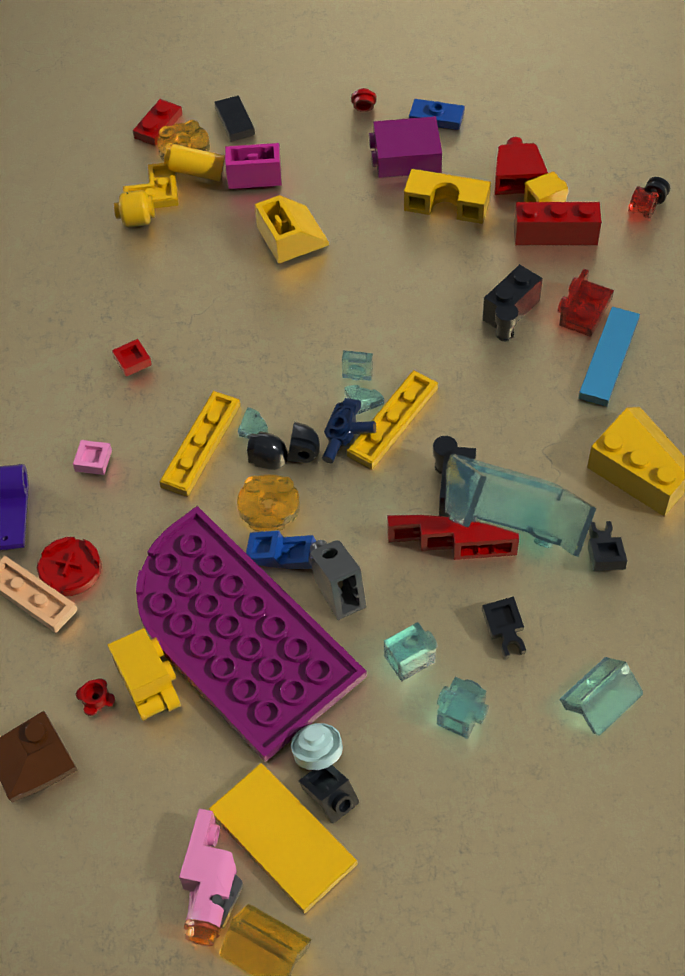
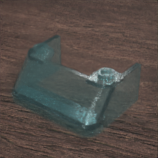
M450 455L447 464L445 512L450 515L449 520L469 527L471 522H476V519L521 530L535 537L534 543L540 546L552 548L553 544L559 545L573 556L579 557L596 507L551 481L461 455Z

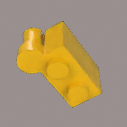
M142 628L107 644L113 661L142 721L166 709L170 712L181 706L171 682L176 679V675L168 660L162 662L160 657L164 656V653L156 637L150 640L145 628Z

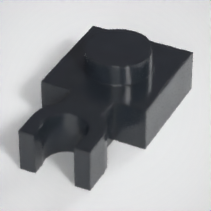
M606 521L605 531L598 530L595 522H590L589 534L591 539H589L588 551L594 571L626 569L628 560L621 537L611 538L613 530L611 521Z
M514 596L482 605V612L491 639L502 638L501 650L504 660L510 656L507 646L510 644L518 646L520 655L525 654L524 642L516 635V632L523 631L524 625Z

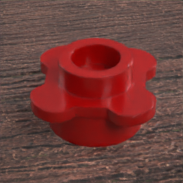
M102 678L86 682L76 692V698L82 701L84 713L88 716H94L98 710L105 706L111 707L115 703V696L109 693L107 682ZM94 695L99 696L97 699H93Z

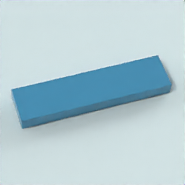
M616 307L611 308L580 389L578 399L608 406L640 314Z

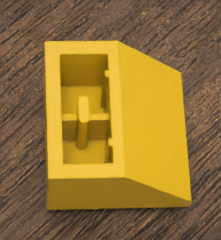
M281 195L254 204L257 228L278 264L329 246V241L307 206Z

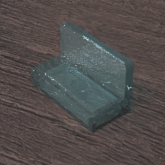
M604 657L560 698V701L565 710L582 714L593 734L601 735L643 695V690L627 662Z

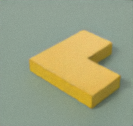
M164 163L148 165L149 183L123 186V192L144 190L148 196H152L154 209L179 206L176 174L173 171H169L168 165Z

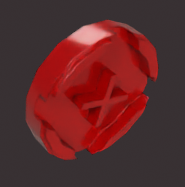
M64 537L53 541L44 548L41 553L42 557L39 563L37 562L39 579L63 596H75L87 591L96 583L102 567L95 546L88 540L83 539L82 541L75 539V537Z

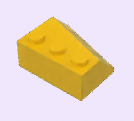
M627 407L591 446L587 465L588 469L665 517L684 495L685 456L640 407Z

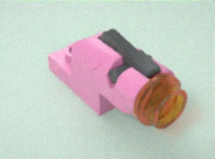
M199 809L179 876L183 889L190 891L188 914L184 929L187 930L185 938L188 941L203 946H213L215 938L220 937L221 929H224L228 922L232 909L242 890L243 882L236 875L237 870L232 853L213 848L218 842L220 825L216 824L213 811Z

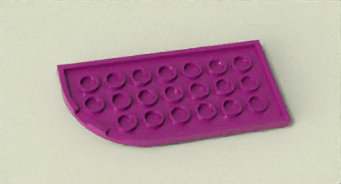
M198 506L163 531L147 551L148 556L142 570H139L136 594L139 615L149 638H157L164 656L264 762L268 761L287 745L299 730L312 724L367 677V671Z

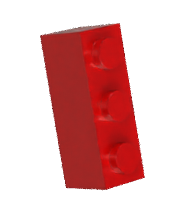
M516 202L514 219L515 245H598L602 223L600 202Z

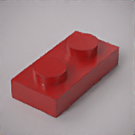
M159 99L132 130L134 138L156 146L182 116V107Z

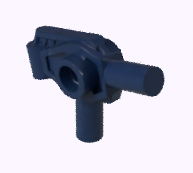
M345 398L343 402L336 404L324 430L329 443L323 454V461L330 464L333 463L340 446H346L347 443H350L354 434L376 433L375 421L356 422V414L361 408L360 400Z

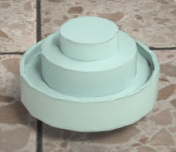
M315 723L305 726L292 738L291 749L294 760L300 767L308 770H321L337 762L342 755L343 744L337 729L325 723Z

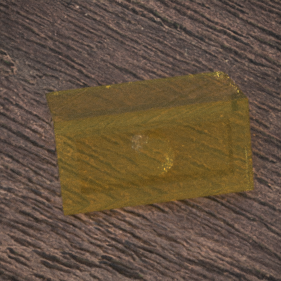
M248 904L232 918L219 954L222 958L253 976H291L295 964L308 951L311 939Z

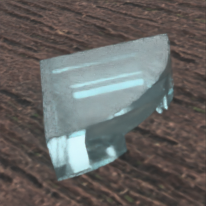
M360 385L345 387L347 398L361 401V408L357 415L384 404V397L375 389L372 391L360 388Z
M247 407L238 428L239 437L249 439L252 433L258 434L259 431L268 433L267 424L260 416V413L255 409Z

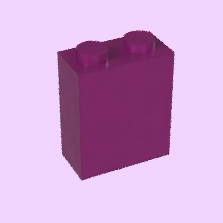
M436 116L373 121V133H369L370 149H375V151H371L372 167H377L379 178L409 176L411 169L442 173V148Z

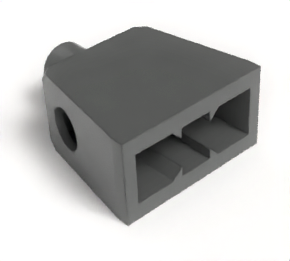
M325 540L314 542L310 547L314 579L336 619L340 620L366 608L361 569L343 544L338 540L328 544ZM339 581L343 582V586L341 589L337 584V582Z

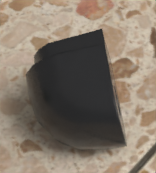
M294 421L287 461L309 463L320 452L319 436L310 426Z
M259 431L258 434L252 433L247 446L248 463H253L255 467L272 470L283 467L288 458L285 443L271 433Z

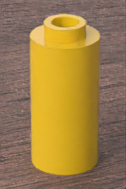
M173 144L171 149L166 148L164 164L168 165L169 171L221 181L225 155Z

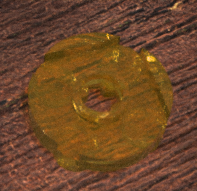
M189 120L186 123H178L172 126H164L159 130L157 146L163 161L166 148L171 149L173 144L181 145L182 143H187L185 147L208 152L210 150L208 133L195 120Z
M270 474L247 478L244 482V487L238 494L237 506L240 518L244 519L254 531H281L285 529L286 524L291 520L293 522L297 518L300 510V500L292 479ZM272 499L277 503H272L271 508H265L262 502Z

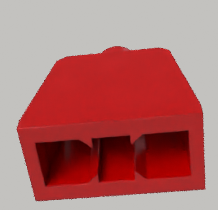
M512 137L507 141V144L498 147L495 195L524 194L527 181L548 173L536 144H523L520 137Z

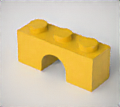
M411 169L404 189V211L430 215L434 205L440 202H449L457 207L456 220L483 224L490 201L491 182Z

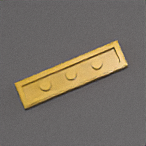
M413 370L371 420L376 422V433L360 434L347 449V457L373 470L437 391L438 382Z
M216 391L211 393L160 479L161 488L186 497L189 496L240 408V399Z

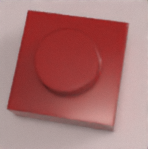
M138 339L112 350L115 361L126 377L152 365L150 356Z

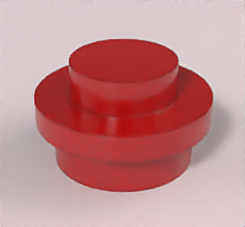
M361 88L351 95V102L354 108L360 112L372 110L377 101L376 94L366 88Z

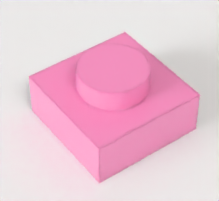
M81 440L73 462L74 470L76 472L105 475L112 452L110 443Z

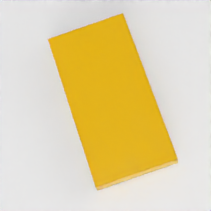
M262 763L209 808V811H213L217 822L304 914L358 865L357 860Z

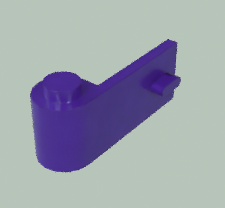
M24 464L0 466V550L25 548L29 483L27 469Z

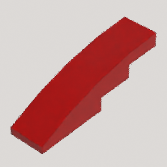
M387 515L388 543L420 541L421 551L453 549L454 560L515 556L518 553L519 533L493 525L454 517Z

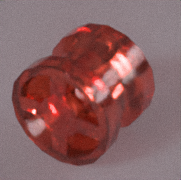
M637 186L632 195L628 212L634 214L639 212L645 218L650 219L656 209L660 193L655 191L649 193L643 187Z

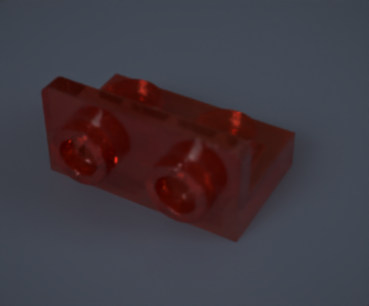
M583 269L578 278L574 277L568 291L569 295L568 297H562L557 312L561 313L559 326L591 337L613 298L614 290L588 281L589 270Z

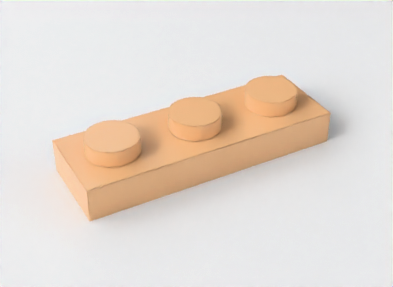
M4 555L0 559V595L54 633H57L77 612L78 609L74 602Z

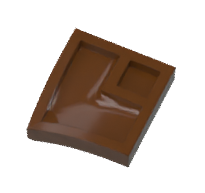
M42 711L0 737V782L12 803L35 794L78 771L45 711Z

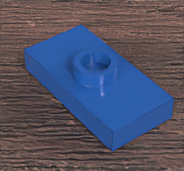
M414 99L409 118L436 116L438 127L460 130L465 106Z

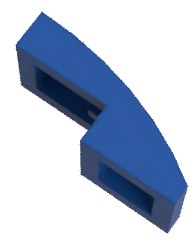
M279 530L252 532L249 535L246 554L259 566L282 569H312L310 547L316 542V539L313 535L283 537Z

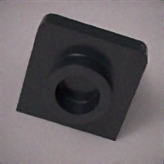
M333 765L321 770H312L299 780L302 789L322 807L327 819L331 823L337 822L359 803L349 779Z

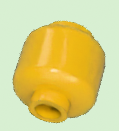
M144 190L123 192L119 196V202L114 203L116 219H121L125 227L146 226L150 223L151 218H155L153 198L148 196Z

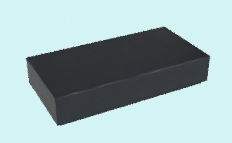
M239 95L214 102L215 109L230 141L255 135L254 126Z

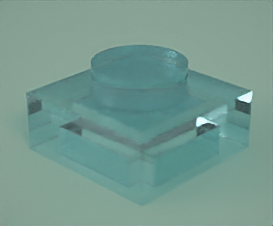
M343 350L342 377L352 380L371 381L373 375V353Z

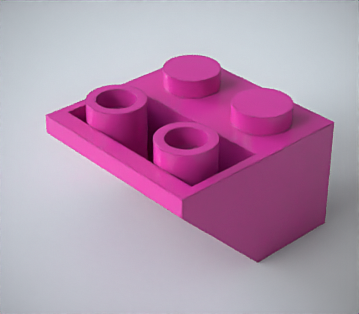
M279 143L225 146V163L229 189L282 186Z

